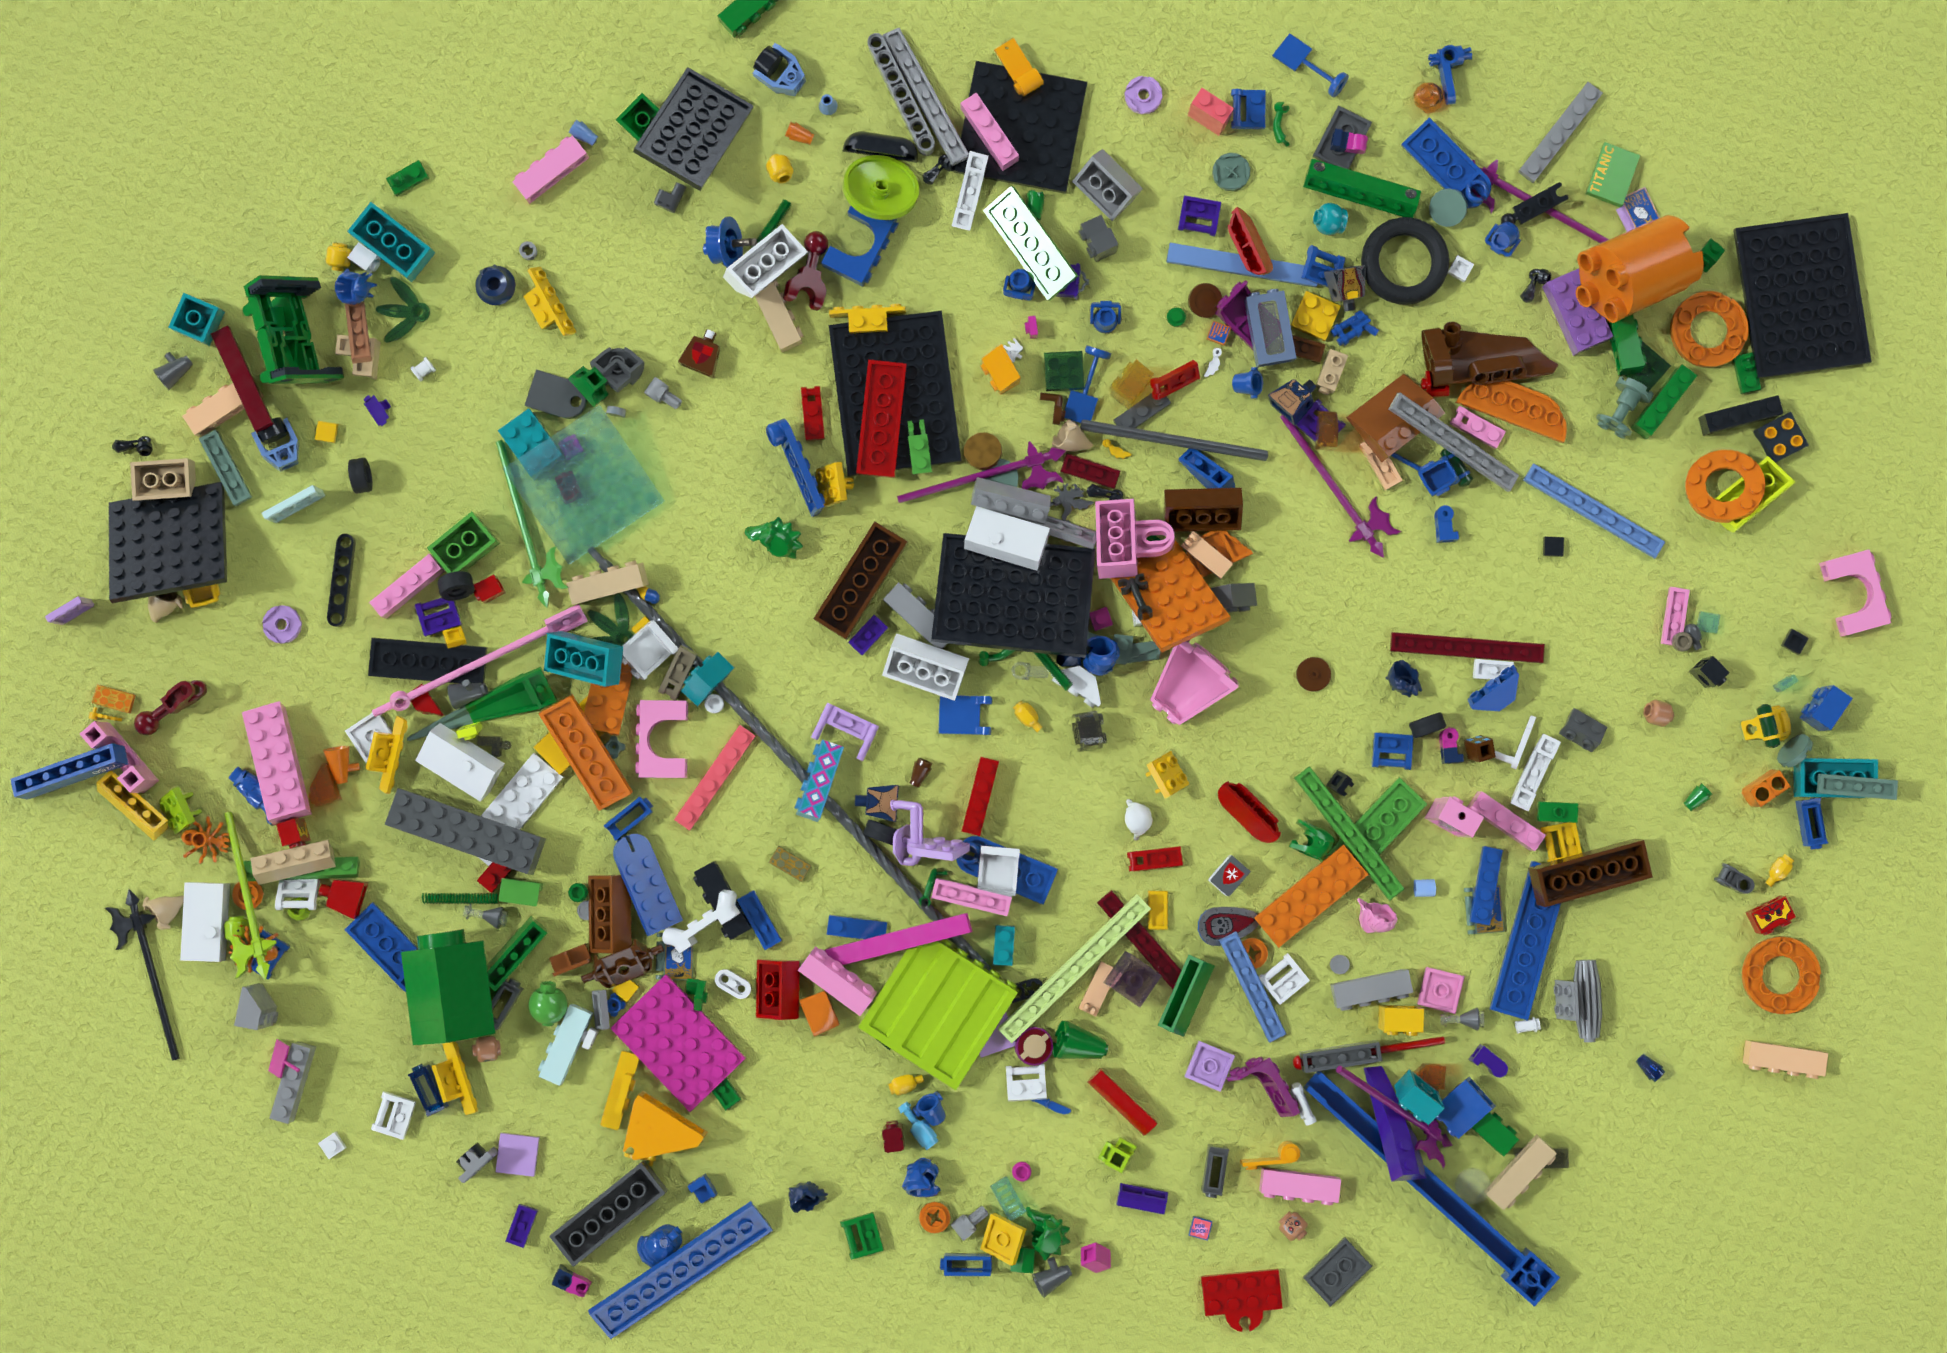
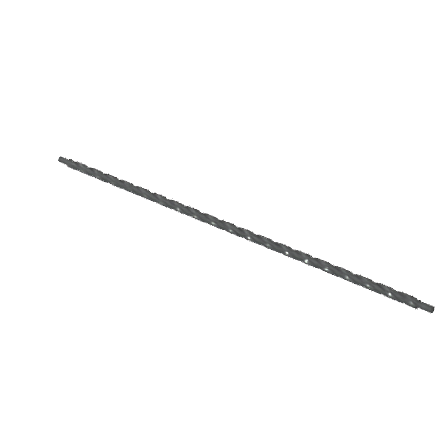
M593 546L587 550L599 563V567L604 572H608L607 568L613 566ZM636 589L623 592L650 621L654 620L678 648L682 645L693 651L692 648L685 644L677 632L664 621L661 615L648 602L642 599ZM697 656L693 664L694 668L698 665L700 667L703 666V660L699 656ZM722 681L714 690L730 704L732 709L772 749L775 755L792 770L802 783L804 779L808 780L809 774L803 766L787 752L784 746L767 731L765 726ZM828 796L824 807L873 856L875 861L915 901L918 907L932 921L945 919L931 904L928 907L926 899H922L921 907L919 906L918 902L923 897V894L910 883L896 865L890 862L882 850L868 836L863 834L864 831L848 817L846 812ZM961 935L948 938L957 948L968 953V958L973 961L974 959L981 961L985 964L984 968L988 971L992 969Z

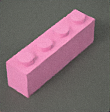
M975 93L960 103L961 111L1002 171L1018 162L1019 154L978 94Z
M573 135L570 138L566 137L557 148L547 151L544 158L540 161H534L526 172L517 174L513 183L530 204L589 159V156Z
M428 554L369 603L382 618L387 619L444 573L445 570L433 555Z
M1477 791L1468 807L1472 806L1480 810V815L1487 822L1530 851H1536L1546 836L1482 791Z
M816 946L798 969L800 973L859 1016L862 1015L877 994V991L870 984L863 982L855 973L848 971L840 962L833 960L824 950L818 949Z
M1262 1167L1259 1191L1264 1193V1197L1275 1198V1195L1283 1196L1285 1200L1302 1198L1303 1202L1314 1203V1200H1319L1321 1204L1333 1205V1202L1339 1203L1341 1179L1335 1176Z

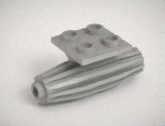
M1576 960L1573 981L1555 980L1554 994L1556 1005L1554 1010L1556 1019L1576 1021L1579 1037L1584 1039V1042H1596V1038L1600 1037L1602 1020L1601 982L1596 960Z

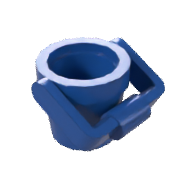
M1504 222L1499 226L1495 224L1485 238V243L1491 246L1490 249L1498 255L1503 254L1506 257H1510L1521 242L1519 230L1511 222ZM1513 246L1509 253L1504 251V249Z
M1017 269L1010 274V277L1006 276L1003 294L1015 299L1032 300L1036 284L1026 270ZM1008 282L1011 290H1007Z
M1112 301L1091 303L1090 324H1094L1097 331L1105 334L1110 333L1116 328L1117 323L1121 324L1120 303ZM1094 308H1102L1096 312L1093 319ZM1111 308H1118V318Z
M1251 367L1249 372L1234 375L1232 387L1235 393L1250 394L1251 399H1258V395L1263 388V378L1258 371V367Z
M938 1091L923 1096L919 1099L916 1106L912 1108L917 1117L921 1115L931 1126L941 1124L946 1117L941 1105L943 1098Z

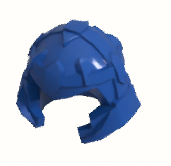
M1105 636L1089 638L1087 646L1091 648L1083 660L1084 667L1089 673L1103 676L1113 671V667L1120 657V649L1117 642Z
M919 1158L914 1163L909 1164L902 1188L908 1195L915 1197L936 1196L940 1191V1188L934 1183L939 1173L938 1166L927 1158Z

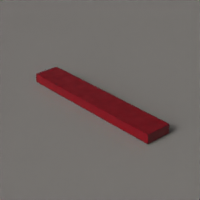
M227 325L211 333L254 430L258 433L270 427L274 422L231 328Z
M1112 890L1097 902L1110 919L1125 906ZM1138 921L1125 936L1166 983L1174 989L1182 970Z

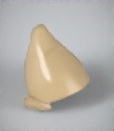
M1067 420L1062 425L1057 437L1054 436L1052 441L1054 448L1073 452L1087 450L1093 446L1081 428L1071 420Z
M176 592L148 597V610L151 620L155 623L162 617L172 613L177 607L183 608L181 596Z
M164 896L152 900L146 897L143 901V907L145 911L149 909L152 915H156L155 920L158 922L156 925L158 929H170L168 924L174 919L184 903V896Z

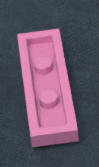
M1669 587L1660 644L1672 646L1673 636L1684 632L1690 590Z

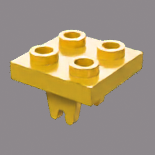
M1172 751L1146 765L1149 769V772L1145 774L1146 777L1153 776L1159 787L1155 790V793L1161 792L1164 798L1189 785L1187 777L1180 768L1177 758L1173 755Z

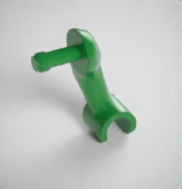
M1277 102L1274 106L1276 115L1273 122V132L1276 142L1278 144L1284 143L1288 147L1290 144L1285 140L1286 135L1281 129V120L1283 113H1287L1290 108L1289 106H1283L1284 102Z
M1003 649L1001 652L991 655L986 651H981L979 653V664L987 666L989 662L1003 660L1016 650Z
M936 868L932 869L924 895L918 902L920 907L922 899L928 901L929 907L931 903L930 895L937 875L946 876L947 871L937 872Z

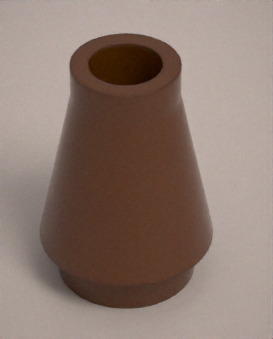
M918 758L914 762L909 783L920 788L922 782L932 770V763L923 758Z

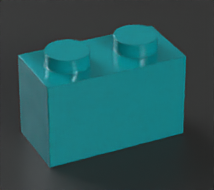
M995 925L993 965H1013L1015 926Z

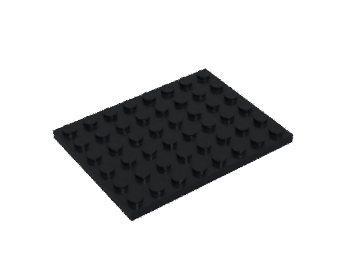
M1848 213L1740 227L1733 230L1757 378L1855 366L1872 362Z
M942 310L887 317L888 331L849 333V322L828 325L848 476L859 475L856 474L868 360L907 364L896 470L912 468L908 440V421L913 423L914 435H921L919 422L924 419L925 433L928 437L931 466L961 462Z
M943 533L931 642L1086 657L1095 560L1094 548L1046 544L1038 570L1036 571L964 549L966 535Z

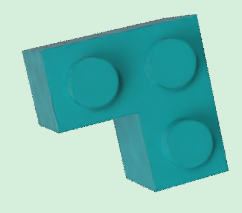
M719 652L713 657L709 655L702 662L703 666L700 667L698 665L683 682L685 686L681 691L697 707L735 668Z

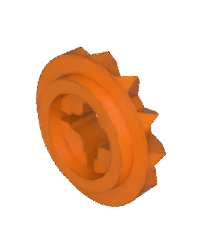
M248 881L249 889L252 890L251 894L255 897L252 898L253 907L256 908L262 902L264 895L262 886L258 885L257 881ZM238 882L233 888L232 898L239 908L246 910L240 882Z
M1247 938L1242 942L1247 953H1249V946L1254 951L1260 950V952L1255 954V961L1251 956L1249 958L1255 969L1261 967L1268 957L1265 944L1256 938Z
M935 1201L926 1204L920 1211V1224L930 1233L944 1231L950 1223L948 1208L942 1203ZM939 1210L938 1217L940 1220H935L931 1225L932 1218L929 1214H935Z

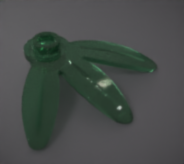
M391 277L390 282L399 297L408 306L386 304L376 307V311L382 315L393 318H406L384 337V342L386 343L402 338L412 330L417 321L424 322L430 316L429 306L419 303L410 287L396 277Z
M617 593L614 597V608L618 626L599 612L589 610L588 615L601 630L610 635L594 637L592 639L622 646L625 644L623 641L625 637H628L629 640L634 635L628 631L629 612L622 595Z

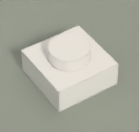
M1457 255L1448 274L1464 282L1474 264Z
M590 1028L588 1031L585 1030L581 1038L583 1048L588 1050L592 1048L599 1030L595 1028Z
M337 1132L332 1133L318 1143L328 1159H331L347 1148Z

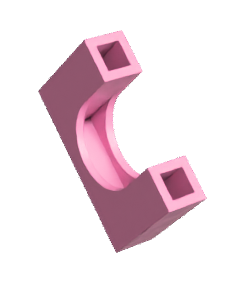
M1870 549L1819 563L1824 582L1843 576H1853L1859 579L1867 590V600L1861 610L1835 618L1840 636L1854 634L1891 623V612L1886 607V595L1881 590L1879 583L1881 578L1875 569V557L1870 552Z
M640 700V704H637L636 709L637 716H640V724L636 725V735H639V743H636V754H639V762H636L635 768L636 774H639L640 778H687V759L662 758L652 750L649 739L652 729L660 722L668 720L688 721V701Z
M94 721L80 733L92 749H97L111 743L125 746L129 765L120 767L123 773L117 779L129 793H145L159 781L111 723Z

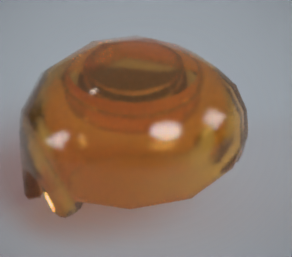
M1432 82L1419 85L1413 95L1415 105L1422 109L1424 113L1436 112L1443 103L1441 88Z

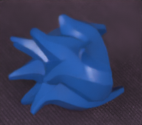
M346 269L338 276L335 282L337 298L342 303L356 305L362 301L364 302V299L367 297H374L369 293V290L377 286V284L367 282L372 273L366 275L367 272L359 274Z

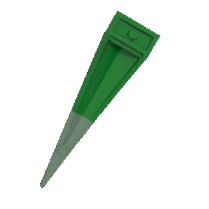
M539 667L514 677L489 691L483 697L462 706L410 735L407 740L411 741L428 736L429 732L439 723L449 729H454L476 722L539 710L557 702V698L542 668Z

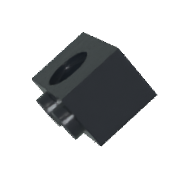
M1714 656L1702 658L1689 671L1704 688L1715 687L1716 685L1718 687L1727 680L1726 676L1730 673Z

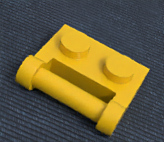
M1565 822L1540 827L1541 832L1546 835L1544 839L1549 858L1547 862L1582 853L1576 823ZM1552 831L1557 833L1561 857L1556 858L1551 835Z

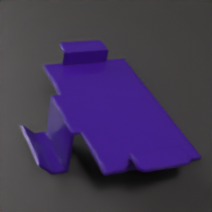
M375 395L372 397L366 396L364 398V405L378 426H383L389 418L385 409L391 408L390 404L386 399L379 402Z

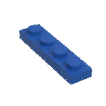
M1486 846L1482 847L1469 919L1471 923L1490 926L1503 850Z

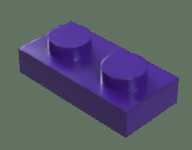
M873 615L848 643L863 656L888 627Z
M519 1204L505 1242L524 1248L538 1210Z

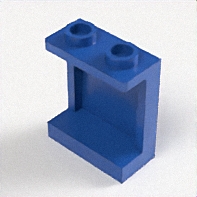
M1469 1076L1442 1100L1444 1110L1436 1119L1440 1122L1443 1121L1447 1126V1131L1453 1137L1456 1136L1459 1139L1496 1106Z

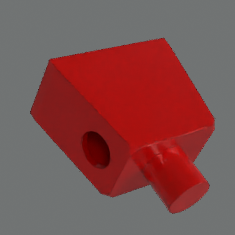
M336 879L333 880L331 886L321 884L318 895L328 897L327 907L347 917L356 919L360 914L368 883Z

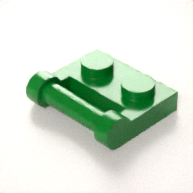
M874 1212L840 1221L851 1252L849 1253L851 1260L884 1251ZM856 1224L863 1247L862 1250L857 1249L851 1225Z

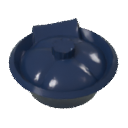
M494 264L479 271L480 274L476 279L475 287L479 298L489 305H501L511 299L515 292L516 284L509 270Z

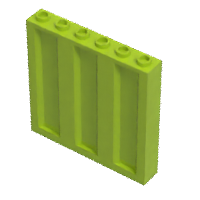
M943 939L906 950L858 1028L949 1087L957 1090L1019 990L1016 988L1017 985L1010 980L1004 981L1000 978L1001 975L993 969L988 971L984 968L985 964L977 959L971 960L967 957L968 953L960 948L958 950L951 947V942Z

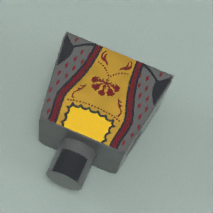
M1365 265L1324 272L1332 301H1343L1344 311L1356 310L1354 299L1365 296Z

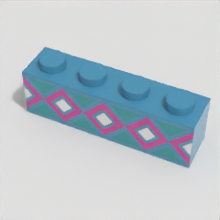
M821 740L820 744L815 745L813 755H816L814 762L810 761L807 768V773H810L808 780L804 779L800 789L804 791L802 798L798 797L794 807L797 809L796 815L816 822L820 820L844 749L843 746Z

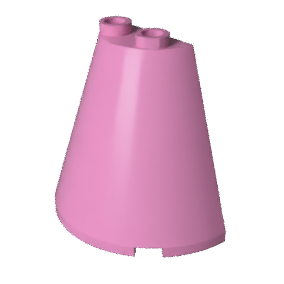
M1190 640L1173 647L1150 699L1153 702L1152 706L1159 712L1164 710L1168 714L1167 719L1171 723H1177L1178 725H1181L1236 690L1239 686L1235 677L1230 678L1229 674L1231 672L1215 656L1198 643H1189Z

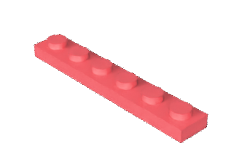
M739 725L675 817V821L691 831L756 735Z

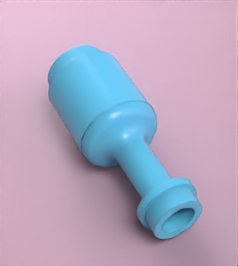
M906 1101L898 1109L912 1123L910 1132L920 1146L928 1150L939 1141L936 1138L937 1134L925 1119H917L910 1109L911 1104Z

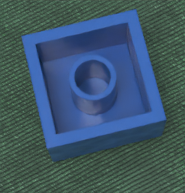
M1834 685L1818 687L1812 694L1813 699L1810 704L1807 703L1801 711L1803 714L1800 719L1817 731L1832 730L1853 698Z

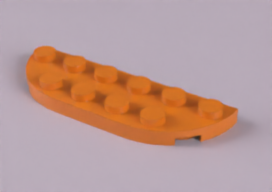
M1511 381L1482 385L1471 383L1460 393L1455 402L1560 443L1565 441L1566 420L1558 404L1540 392Z

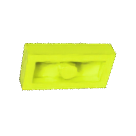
M481 722L462 726L456 731L458 739L463 737L464 740L473 739L476 735H479L478 733L483 728Z

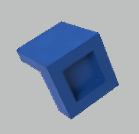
M706 1173L687 1186L691 1193H695L700 1203H704L718 1194Z

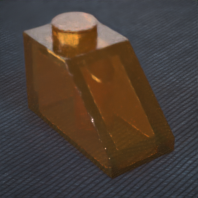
M1317 411L1315 449L1334 451L1337 448L1339 429L1337 412Z
M328 763L321 764L309 788L311 792L309 793L311 803L315 804V807H321L342 800L336 780H334Z

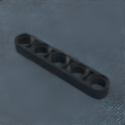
M341 534L336 541L327 612L328 623L335 627L343 626L347 618L356 547L355 538L349 534ZM345 537H349L351 540V545L347 548L341 545V541ZM342 556H346L349 559V563L345 567H341L339 564V559ZM340 575L346 577V583L342 586H339L336 582L337 577ZM337 594H342L344 597V601L340 605L334 602V597ZM335 613H339L342 618L337 624L332 622V615Z

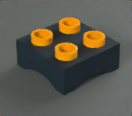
M1791 412L1753 431L1755 437L1762 445L1766 456H1769L1775 463L1809 446Z

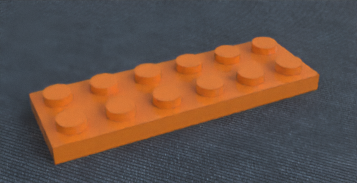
M573 694L539 712L542 721L599 811L632 794V789Z
M1343 844L1259 912L1254 919L1279 948L1369 874Z

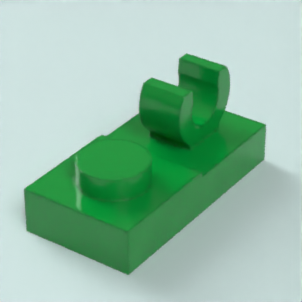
M418 160L387 177L386 180L394 194L398 196L429 179V176Z
M1753 352L1736 356L1733 359L1740 394L1761 390Z

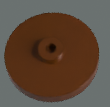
M1210 283L1196 285L1188 297L1190 310L1195 315L1203 318L1215 315L1218 310L1216 306L1222 299L1221 292L1215 285Z
M1310 657L1299 664L1296 678L1303 689L1316 692L1328 685L1331 679V670L1323 659Z

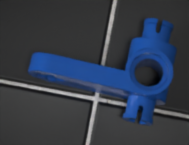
M1447 45L1442 49H1437V53L1428 55V61H1431L1429 62L1430 67L1438 65L1446 105L1455 104L1456 102L1451 68L1463 65L1464 60H1472L1471 47L1462 49L1461 45ZM1444 54H1450L1453 60H1446Z

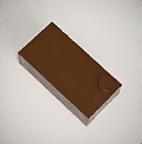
M1242 488L1164 490V521L1173 528L1174 532L1241 530L1243 514Z

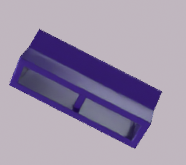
M1120 1183L1116 1205L1165 1214L1168 1192Z

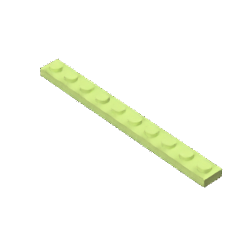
M1136 894L1002 1023L998 1030L1013 1043L1151 908Z

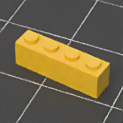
M112 770L109 771L96 783L97 791L155 841L168 829V820L138 793H129L117 779L119 776Z

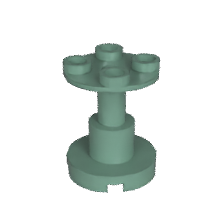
M1620 376L1615 384L1622 392L1616 401L1619 406L1612 417L1598 414L1596 418L1599 421L1597 424L1599 427L1605 430L1609 428L1615 432L1616 436L1625 439L1626 436H1630L1632 433L1622 423L1628 411H1634L1639 401L1649 403L1654 394L1652 391L1646 392L1647 387L1631 378H1627L1625 381L1623 376Z

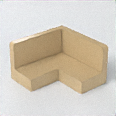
M337 335L335 354L351 356L349 336ZM369 338L372 361L353 364L352 374L376 380L381 342L376 338Z

